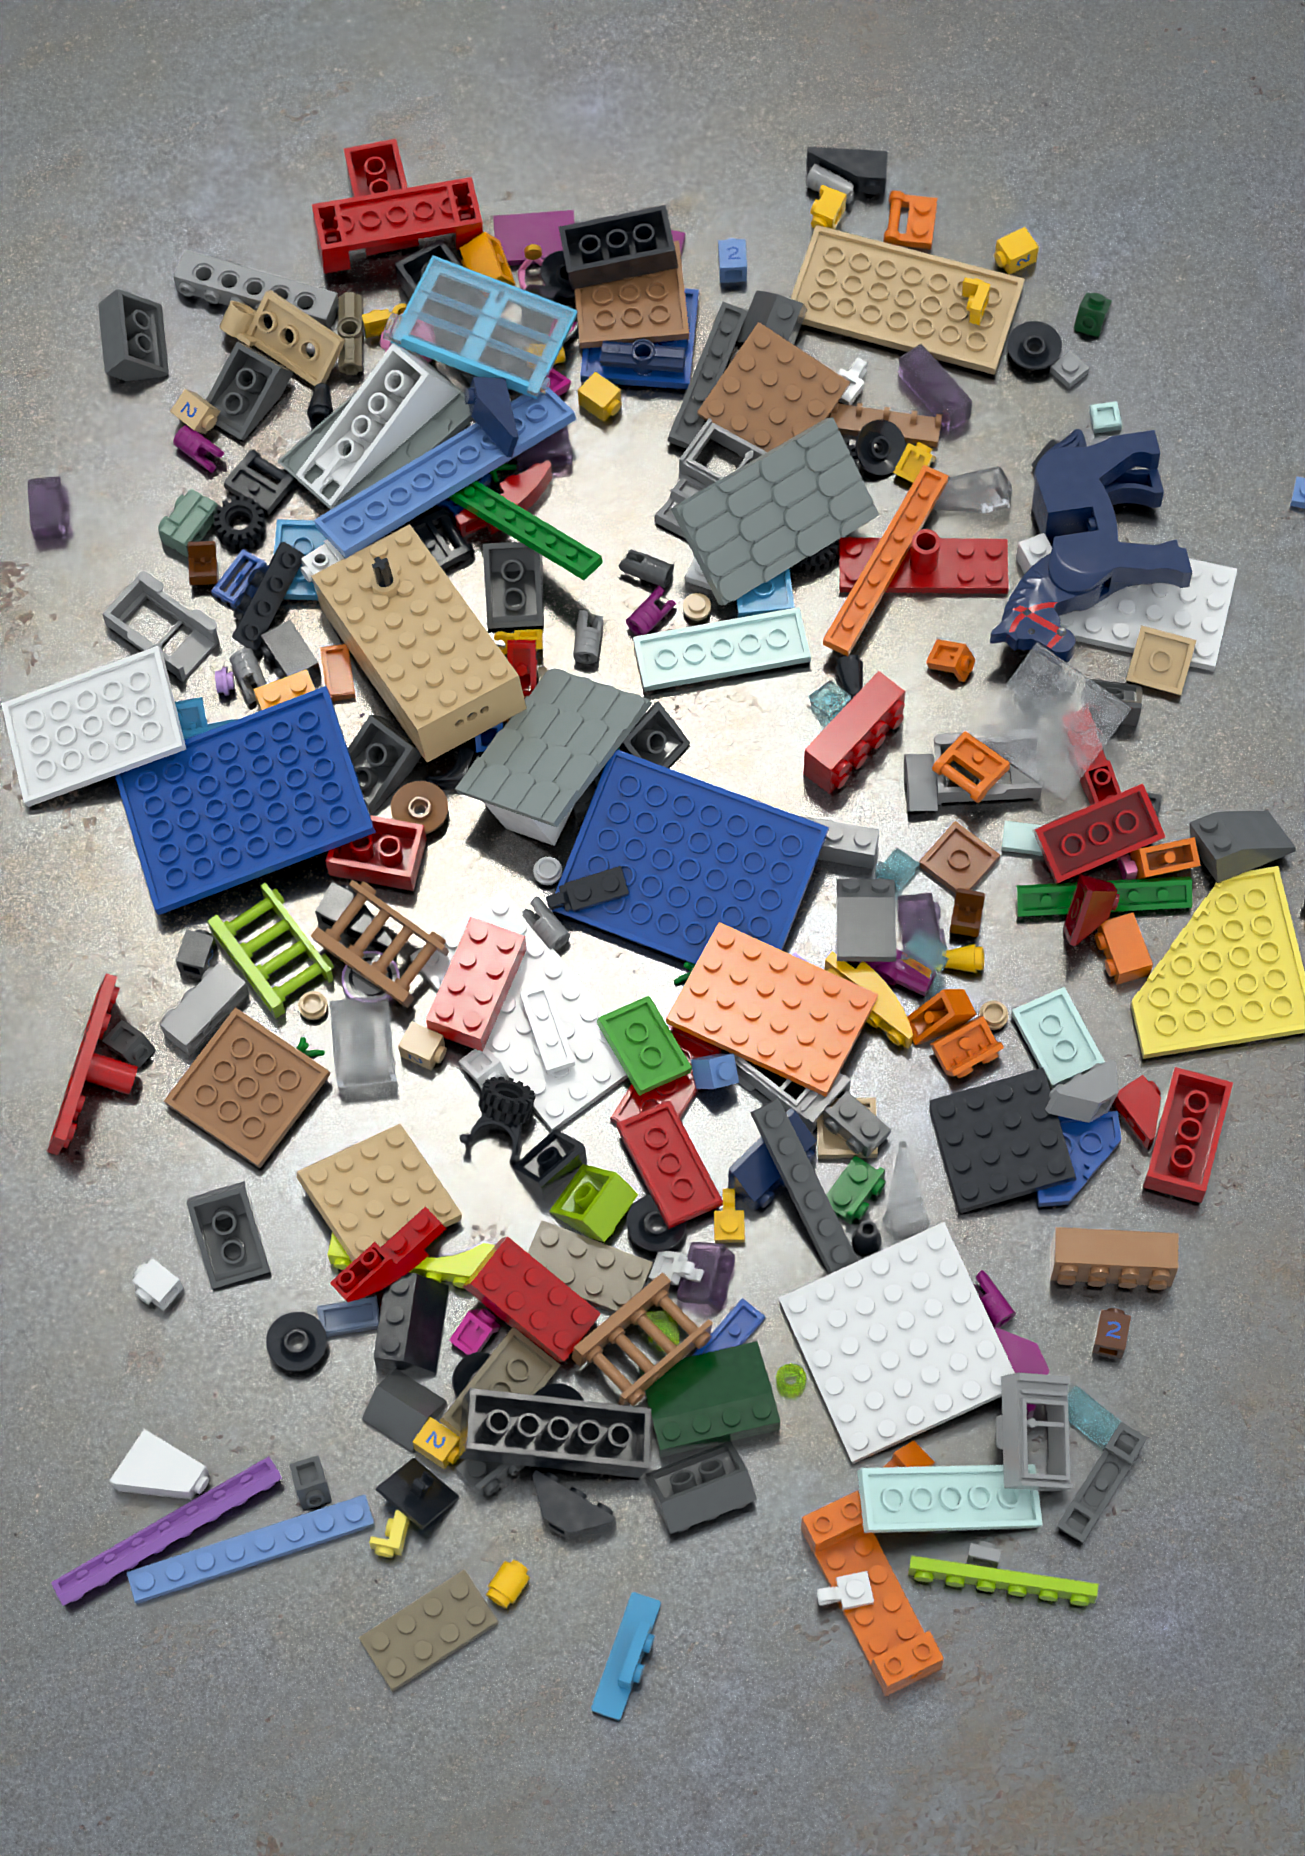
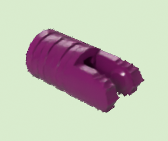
M188 425L183 426L173 440V444L211 473H213L217 466L204 455L209 451L212 455L222 458L225 453Z
M660 586L626 619L628 628L637 636L648 634L677 604L673 599L668 600L660 610L653 603L663 595L664 590Z
M981 1270L977 1274L976 1280L980 1283L986 1294L984 1295L974 1283L973 1285L993 1327L1000 1328L1007 1324L1016 1315V1312L987 1273Z

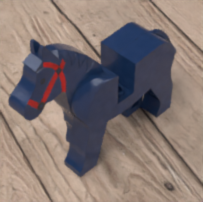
M1075 429L1041 457L1034 471L1031 504L1040 533H1045L1048 541L1053 542L1050 554L1034 564L1021 578L1007 601L1002 622L991 631L990 643L1006 642L1014 651L1016 649L1033 650L1053 664H1066L1073 657L1076 640L1070 630L1060 626L1059 616L1073 611L1087 610L1114 592L1130 586L1167 583L1179 588L1190 586L1192 568L1186 548L1178 546L1177 539L1158 545L1118 541L1117 522L1112 505L1135 503L1151 508H1158L1162 505L1164 490L1158 471L1161 452L1155 430L1111 436L1100 443L1087 446L1083 431ZM1143 467V468H1147V469H1136V470H1134V469H1131V468Z

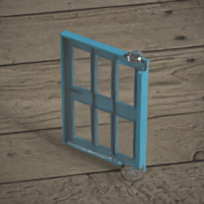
M432 256L402 317L395 313L390 315L385 326L383 339L391 341V344L394 343L399 347L478 377L506 379L507 388L537 399L539 393L546 394L551 379L547 377L577 317L578 311Z

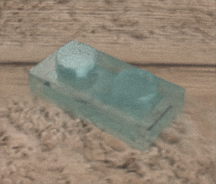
M1077 1385L1068 1393L1069 1422L1101 1448L1105 1449L1122 1421Z

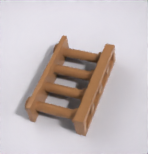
M352 880L349 885L357 895L331 929L327 928L324 932L316 927L310 937L318 945L408 1008L414 1000L413 996L409 993L411 989L410 984L436 950L444 956L448 955L449 951L444 945L446 940L434 931L428 934L375 896L377 891L364 881L359 885ZM368 901L380 909V911L354 946L350 945L346 948L339 943L342 939L340 935L364 903ZM389 917L401 924L403 928L377 962L373 961L370 965L362 959L364 957L363 952ZM415 934L425 941L426 945L402 977L392 981L385 976L388 972L386 969L411 935Z
M663 1272L573 1349L572 1360L579 1367L587 1361L589 1363L594 1362L623 1392L620 1395L618 1405H636L645 1396L644 1391L695 1347L701 1349L712 1337L710 1333L713 1322L710 1319L698 1327L668 1297L671 1280ZM655 1305L657 1307L660 1305L689 1336L676 1346L646 1316L647 1310L651 1306ZM631 1323L634 1325L638 1324L666 1352L667 1355L656 1365L624 1335V1329ZM609 1342L612 1344L616 1343L645 1373L634 1384H631L602 1354V1348Z

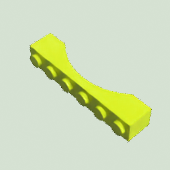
M332 1232L328 1258L330 1264H334V1267L344 1270L352 1261ZM482 1243L469 1251L454 1256L427 1257L409 1273H417L440 1283L441 1281L453 1282L454 1286L463 1288V1285L495 1245Z

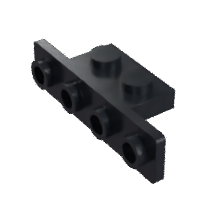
M281 542L269 565L255 568L251 572L247 580L249 585L245 593L240 594L235 602L236 610L233 616L240 621L232 634L234 640L253 651L258 649L262 641L261 635L267 632L302 564L301 558L305 556L303 553L288 543Z

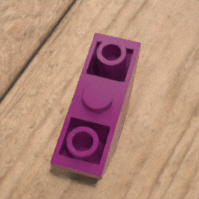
M997 1327L994 1328L1015 1373L1049 1375L1050 1370L1037 1343ZM1027 1404V1420L1033 1417L1037 1404Z

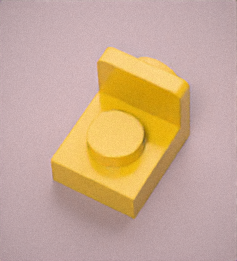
M965 277L962 285V296L969 298L966 311L970 312L969 323L980 326L990 298L991 284L985 283L981 279Z
M917 442L916 446L908 443L893 473L914 483L923 465L929 467L931 462H935L936 457L930 454L933 449L920 442Z

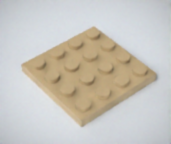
M401 1123L297 1171L296 1178L352 1262L374 1242L381 1247L425 1206L445 1228L460 1221L462 1218L461 1211Z

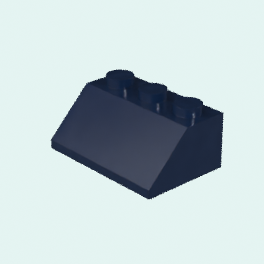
M791 1107L786 1114L811 1163L816 1156L817 1141L797 1112ZM762 1136L728 1169V1188H735V1195L753 1212L759 1206L766 1207L774 1198V1192L781 1185L786 1187Z

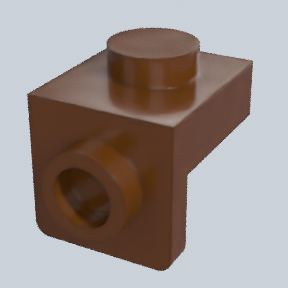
M188 542L189 585L218 584L216 542Z
M961 888L956 890L949 932L978 937L985 900L984 892Z

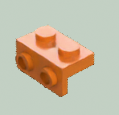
M978 1016L930 1044L945 1074L957 1076V1078L973 1071L972 1066L981 1061L985 1064L999 1056L997 1052L1004 1048L1001 1042L996 1041L984 1016Z

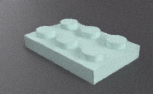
M1065 987L1012 1009L1011 1015L1039 1068L1044 1067L1051 1089L1058 1084L1069 1082L1079 1073L1085 1074L1097 1063H1105Z

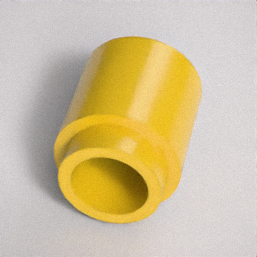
M512 1560L511 1563L504 1561L489 1583V1590L486 1596L505 1609L510 1603L514 1604L530 1580L526 1574L528 1569L516 1560Z

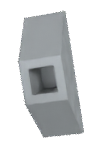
M1110 1059L1103 1064L1097 1063L1085 1074L1079 1073L1070 1082L1055 1086L1049 1094L1050 1100L1045 1110L1049 1114L1087 1123L1108 1113L1119 1093L1116 1062Z

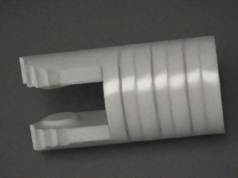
M817 164L811 168L805 181L806 187L819 192L821 185L845 193L847 204L853 201L854 185L847 182L840 175L834 174Z
M579 610L573 659L579 663L592 664L598 660L603 616L596 615L592 623L593 627L591 628L587 627L588 611Z
M250 648L240 649L229 657V661L245 698L250 704L256 701L251 684L256 682L257 686L260 687L266 685L267 682L253 650Z
M535 896L530 903L536 913L531 911V909L525 908L522 916L550 950H557L569 940L571 934L542 899Z

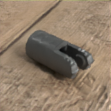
M633 549L627 552L625 555L626 559L623 558L618 565L622 572L662 588L667 587L674 570L673 564Z

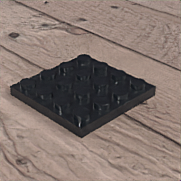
M1044 1067L929 1100L960 1213L1077 1180L1058 1115L1049 1114L1045 1110L1050 1100L1049 1094L1051 1091Z

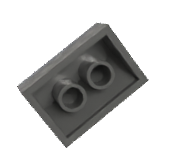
M117 288L98 303L105 374L124 381L167 376L169 372L161 304Z
M731 1441L645 1474L670 1534L677 1531H685L692 1525L705 1520H713L720 1514L733 1509L743 1508L757 1500L748 1469Z

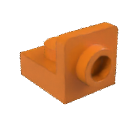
M937 639L927 658L926 664L930 669L954 673L959 681L965 682L969 673L974 668L975 658L966 644Z

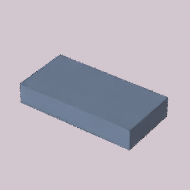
M377 1296L358 1299L349 1303L344 1301L317 1306L318 1319L322 1323L327 1337L378 1329L380 1312Z

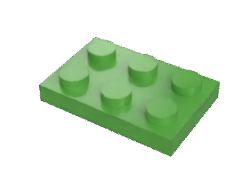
M650 995L598 1017L597 1025L639 1096L691 1072L692 1067Z

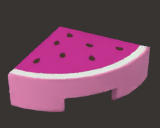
M1129 855L1117 858L1123 880L1136 879L1138 872L1135 861H1130L1131 856Z

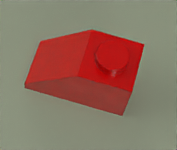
M1141 1075L1119 1090L1112 1105L1148 1150L1152 1147L1156 1134L1161 1093L1153 1081H1148L1144 1075Z

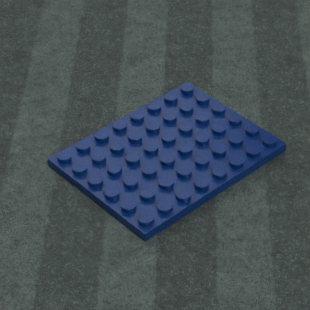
M327 686L185 739L186 750L115 775L152 903L158 915L376 833Z
M616 750L605 765L555 893L560 892L559 886L564 885L566 882L621 866L630 895L577 912H566L565 907L551 911L695 965L719 922L783 950L827 837L829 827Z

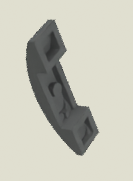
M1120 1422L1103 1453L1056 1527L1084 1543L1148 1438L1125 1423Z

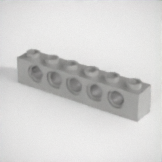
M184 250L173 275L176 290L185 296H196L204 298L213 304L221 303L228 306L231 301H238L257 311L265 292L272 290L328 329H331L339 310V300L336 292L188 250Z

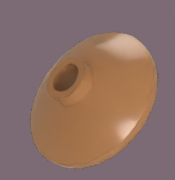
M427 781L410 782L402 786L393 796L391 801L392 818L422 824L426 834L433 832L443 824L447 817L448 801L446 795L433 783ZM418 809L425 810V813L422 815L415 814Z

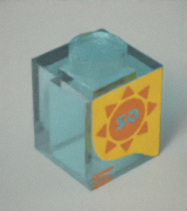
M918 928L902 951L900 960L930 979L935 971L940 974L949 960L946 957L948 947Z

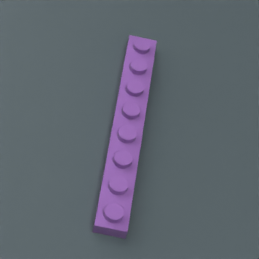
M268 1456L54 1580L51 1584L62 1605L64 1606L69 1602L79 1600L89 1590L108 1583L112 1577L124 1570L134 1568L144 1558L163 1551L167 1545L175 1540L189 1536L194 1529L206 1522L218 1519L222 1513L230 1508L244 1504L249 1497L271 1488L275 1482L282 1479L278 1469Z

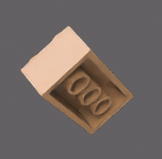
M1055 1228L1051 1243L1050 1280L1057 1281L1058 1284L1073 1285L1076 1282H1088L1090 1286L1101 1287L1105 1286L1106 1283L1118 1284L1122 1288L1149 1285V1288L1154 1290H1163L1167 1286H1172L1178 1270V1233Z

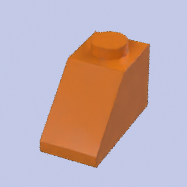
M943 989L907 1016L913 1033L912 1040L915 1045H920L956 1030L977 1014L964 989Z

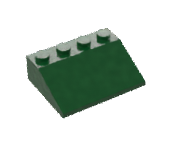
M758 1341L682 1358L644 1391L647 1406L651 1408V1422L660 1458L780 1429V1418ZM639 1368L640 1377H642L645 1373Z

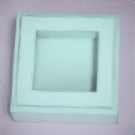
M1117 401L1090 405L1089 412L1094 433L1122 429Z

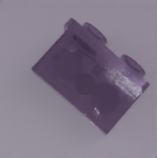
M691 1241L687 1261L694 1263V1268L704 1270L700 1282L690 1281L682 1277L676 1298L681 1302L708 1304L714 1310L721 1311L723 1302L728 1295L730 1275L735 1268V1254L723 1244Z

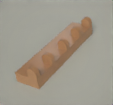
M838 402L830 418H834L838 431L841 434L857 436L861 428L868 422L883 419L894 423L900 429L905 443L917 444V442H920L930 447H938L942 422L941 414H937L936 417L917 415L918 411L913 410L912 414L890 411V407H885L884 410L863 407V403L851 406L839 404Z

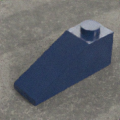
M473 377L470 388L465 390V404L469 405L471 417L506 457L512 458L518 441V433L506 379Z

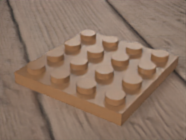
M674 241L678 268L574 289L576 310L578 311L577 322L580 349L602 347L603 341L634 343L639 339H646L651 342L689 339L679 241Z
M758 322L697 411V415L706 421L708 418L711 419L716 425L769 452L828 418L851 382Z
M235 1007L164 1102L260 1169L331 1073Z

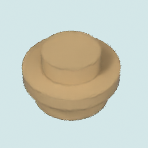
M693 593L685 598L683 611L691 620L700 621L709 615L711 602L707 596L701 593Z
M310 991L302 995L298 1002V1008L304 1018L317 1020L327 1012L328 1003L322 993Z
M988 1001L981 1006L979 1016H984L991 1030H997L1007 1023L1008 1010L1005 1005L998 1001Z

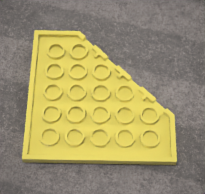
M1278 866L1249 870L1220 883L1216 882L1185 928L1182 929L1165 956L1149 975L1140 991L1134 996L1131 1001V1009L1143 1059L1305 1033V971Z

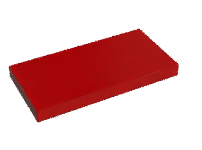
M668 1025L690 1065L692 1059L712 1054H722V1049ZM693 1070L687 1075L640 1096L631 1084L610 1117V1121L617 1124L622 1120L671 1100L681 1119L699 1090L695 1086Z
M671 1100L616 1124V1128L668 1229L723 1205V1200Z

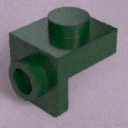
M1086 292L1078 309L1073 327L1074 330L1099 337L1112 300L1099 293Z

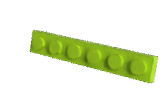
M911 1556L908 1575L914 1576L915 1580L921 1582H933V1579L945 1580V1584L953 1587H963L965 1583L977 1585L976 1588L978 1590L994 1592L995 1588L1008 1590V1594L1013 1596H1026L1027 1593L1038 1594L1042 1600L1057 1601L1058 1598L1070 1599L1071 1604L1088 1606L1089 1602H1095L1099 1585L1090 1582Z

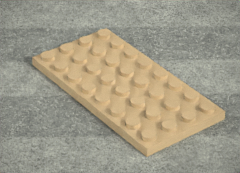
M816 225L790 299L801 302L806 306L807 312L802 322L803 325L995 375L1025 279ZM965 277L981 279L985 283L991 284L990 298L980 326L969 323L970 312L966 311L969 298L962 296V285Z

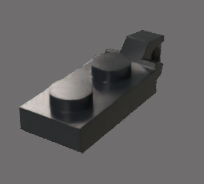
M618 866L566 882L564 885L559 886L560 892L546 896V900L550 910L565 907L566 912H577L629 896L630 894L622 867Z

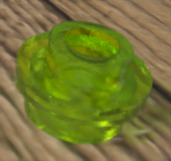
M785 1364L776 1373V1384L782 1392L796 1394L806 1384V1373L797 1364ZM793 1375L797 1381L794 1384H789L785 1381V1378Z

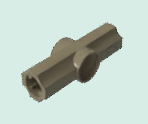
M345 292L339 296V322L337 329L338 335L346 341L338 356L339 372H343L346 375H356L358 372L363 371L362 295H358L355 292Z

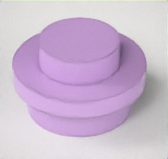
M222 667V670L215 671L217 693L229 695L230 689H235L233 672H228L227 667Z

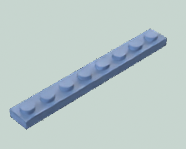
M364 1494L128 1571L127 1576L134 1601L138 1604L374 1527L375 1524Z

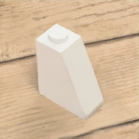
M144 1429L109 1481L113 1488L120 1492L193 1500L196 1493L201 1494L208 1485L209 1472L205 1465Z

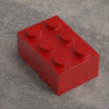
M370 815L376 833L328 851L326 865L331 876L414 891L427 838L424 825Z

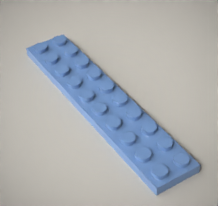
M545 383L537 399L523 394L511 401L518 433V441L512 458L576 420L575 412ZM476 422L314 520L315 526L344 558H348L512 458L506 457Z

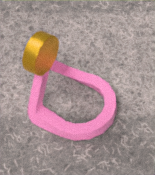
M532 244L524 248V256L527 259L518 269V280L522 290H525L527 287L525 284V270L533 260L540 266L544 261L540 258L542 256V249L539 245Z

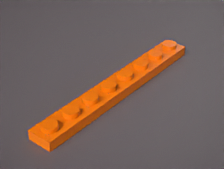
M923 465L823 639L824 646L849 656L911 548L914 534L921 530L947 485L948 475Z

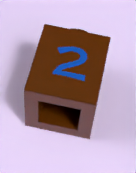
M1117 1308L1101 1309L1092 1353L1122 1359L1126 1348L1131 1316L1126 1315L1123 1310Z

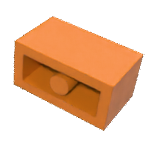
M1195 837L1140 848L1130 852L1131 859L1135 861L1138 869L1136 879L1201 866Z
M1134 913L1112 918L1102 923L1095 934V940L1098 949L1104 950L1107 958L1105 960L1106 971L1109 976L1114 977L1116 985L1149 976L1153 963Z

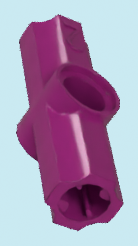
M897 948L896 962L864 961L888 985H895L897 983L923 996L928 993L936 975V971L931 970L929 979L902 960H907L908 956L906 957V954L904 955L903 951ZM849 961V962H851V963H853V964H856V965H859L862 961Z

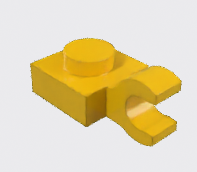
M398 304L390 313L388 309L373 310L363 314L362 320L366 338L382 335L383 331L391 332L394 324L401 319L399 315L404 313L407 305Z
M543 629L514 630V633L499 631L494 633V640H503L505 642L504 646L499 647L504 655L507 654V640H536L537 651V649L543 648Z
M724 1188L722 1193L723 1211H714L715 1243H745L744 1210H735V1188Z

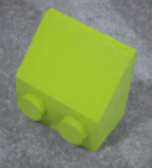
M582 1164L549 1212L586 1237L605 1242L614 1233L616 1225L624 1214L630 1210L638 1193L618 1173Z

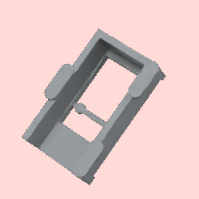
M708 418L680 457L678 478L680 480L684 475H687L706 486H710L724 478L695 461L710 439L744 458L737 469L746 465L748 461L751 462L767 452L716 425Z
M141 571L102 613L106 627L114 630L141 651H145L155 646H159L162 649V645L184 624L193 632L170 656L163 652L167 670L183 682L219 643L216 631L217 622L199 609L191 612L163 591L164 585L162 582L148 572ZM147 598L178 620L169 632L155 644L124 623Z
M1009 730L1006 733V737L976 738L1000 756L1008 755L1010 762L1011 784L995 783L981 801L1024 798L1040 799L1042 782H1039L1036 756L1038 738L1036 730ZM962 733L937 734L934 737L932 752L934 762ZM936 773L938 805L948 802L974 801L970 798V794L961 787H947V777Z
M734 1055L739 1084L748 1091L756 1088L771 1101L780 1099L785 1112L792 1107L811 1134L816 1129L817 1119L822 1115L823 1110L842 1091L846 1093L850 1090L851 1079L839 1072L827 1097L806 1088L795 1100L784 1091L792 1081L787 1079L779 1087L746 1062L745 1059Z
M1015 1373L1001 1376L1002 1415L997 1416L995 1422L996 1445L999 1449H1003L1004 1488L1053 1492L1073 1489V1484H1070L1067 1385L1070 1384L1069 1376ZM1027 1404L1046 1405L1048 1422L1035 1421L1034 1418L1027 1420ZM1027 1425L1029 1428L1035 1426L1048 1427L1049 1459L1047 1461V1474L1028 1473Z

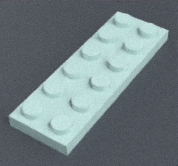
M800 607L633 637L644 692L811 662V654Z
M1028 1464V1473L1036 1474L1035 1464ZM1003 1465L861 1468L857 1471L864 1533L1039 1528L1043 1525L1038 1490L1004 1488Z

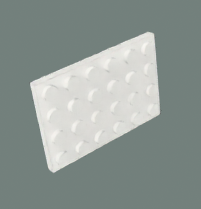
M1189 558L1192 568L1189 587L1179 588L1167 583L1141 584L1126 587L1114 592L1087 610L1073 611L1059 616L1060 626L1070 630L1074 634L1076 641L1128 653H1134L1141 625L1191 638L1197 641L1189 666L1214 672L1237 569Z
M159 646L1 703L23 801L28 807L186 750L163 652Z

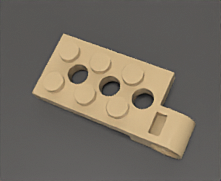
M272 290L265 292L257 311L244 303L231 301L219 326L222 331L239 339L246 345L256 346L314 386L326 383L346 341ZM266 314L272 318L273 324L270 329L264 324ZM288 328L294 334L292 343H289L285 338V332ZM308 343L313 344L315 347V355L312 358L306 352Z

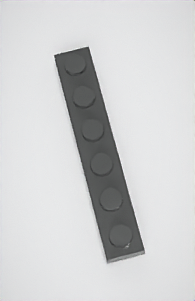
M724 301L722 302L668 435V442L687 449L701 430L705 420L697 415V411L725 371L748 313L747 310Z
M775 1099L750 1112L828 1273L831 1274L857 1262L858 1259L780 1099Z

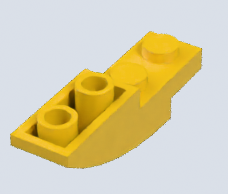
M832 951L825 959L824 970L877 993L878 1000L866 1022L874 1028L880 1027L887 1033V1037L898 1046L902 1044L905 1048L909 1049L913 1039L911 1026L902 1005L887 983L864 961L855 969L846 961H837V954Z

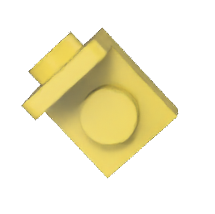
M396 1510L394 1519L389 1518L386 1526L385 1537H389V1540L370 1537L369 1544L371 1549L375 1550V1554L387 1558H392L393 1554L402 1556L410 1519L399 1510Z

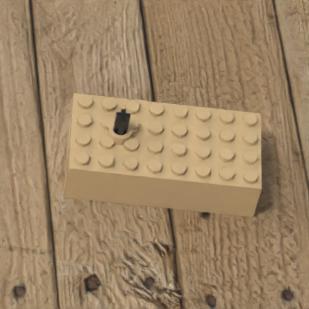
M410 524L311 576L321 610L426 762L437 758L527 709L519 675Z

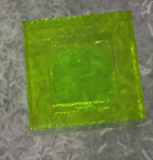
M666 1311L647 1312V1317L673 1343H679L678 1323ZM648 1335L649 1345H658V1344Z

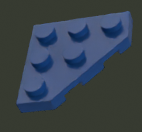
M1118 1111L1108 1112L1090 1123L1058 1116L1077 1180L1037 1191L1038 1207L1068 1205L1121 1143Z

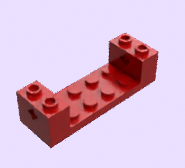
M472 177L312 204L314 231L324 274L350 269L349 251L453 233L458 251L460 250L459 248L483 233V222Z

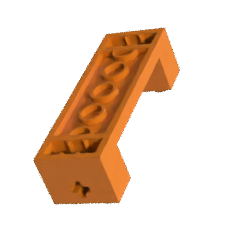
M858 1490L803 1516L801 1531L830 1587H837L836 1577L864 1571L868 1573L874 1604L847 1610L842 1609L841 1601L838 1604L884 1695L887 1696L941 1670L944 1658L930 1630L927 1632L923 1631L874 1533H864Z

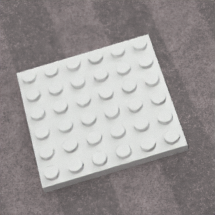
M944 1222L779 1297L853 1464L1001 1397V1376L1015 1374Z

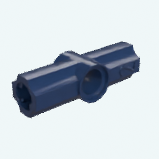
M639 339L634 343L603 341L601 366L631 368L641 375L648 374L653 370L683 373L685 364V348L654 345L646 339ZM643 355L648 356L646 358H639V356Z

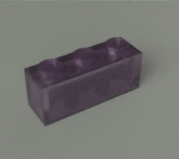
M919 344L899 358L898 376L935 417L937 414L942 415L941 424L948 432L971 417L972 399L922 344Z

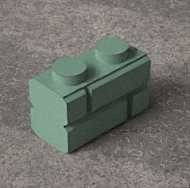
M192 488L185 496L180 495L175 502L174 511L170 516H164L159 523L158 532L161 542L188 557V542L202 540L214 524V513H217L216 508L218 504Z

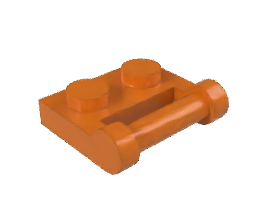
M901 191L890 192L889 203L891 206L888 229L884 232L883 241L896 246L931 249L938 198L905 195ZM901 207L909 208L906 234L898 232Z
M964 731L935 761L932 771L938 775L943 774L968 792L972 800L979 803L993 785L1010 769V762L967 731ZM954 760L980 779L981 782L976 785L949 764Z

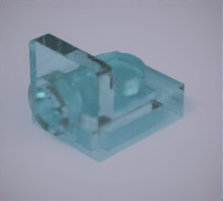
M831 680L808 696L810 703L825 714L829 722L852 700L847 692Z
M896 847L883 863L880 861L876 865L875 877L877 879H894L895 891L898 893L919 869L920 863Z

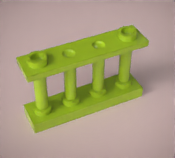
M265 882L261 885L265 899L230 922L227 920L222 922L218 915H215L207 922L213 936L275 1019L285 1013L283 1002L287 995L320 973H322L328 983L332 982L334 979L331 969L334 966L325 953L322 955L318 953L282 904L285 901L276 888L271 890ZM273 908L281 921L246 944L244 942L239 944L234 938L237 935L236 931ZM289 930L297 942L262 966L260 964L255 966L250 959L253 957L252 953ZM305 951L314 964L280 987L274 986L272 988L266 981L269 979L268 975Z

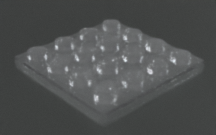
M1036 643L970 735L1010 762L1011 766L1065 802L1132 708L1048 649Z

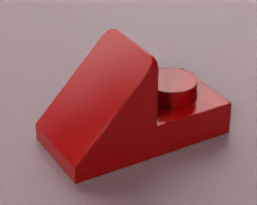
M507 640V660L519 675L525 698L530 696L537 686L538 660H536V640Z

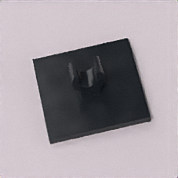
M414 1457L376 1487V1491L421 1530L459 1498L457 1493Z

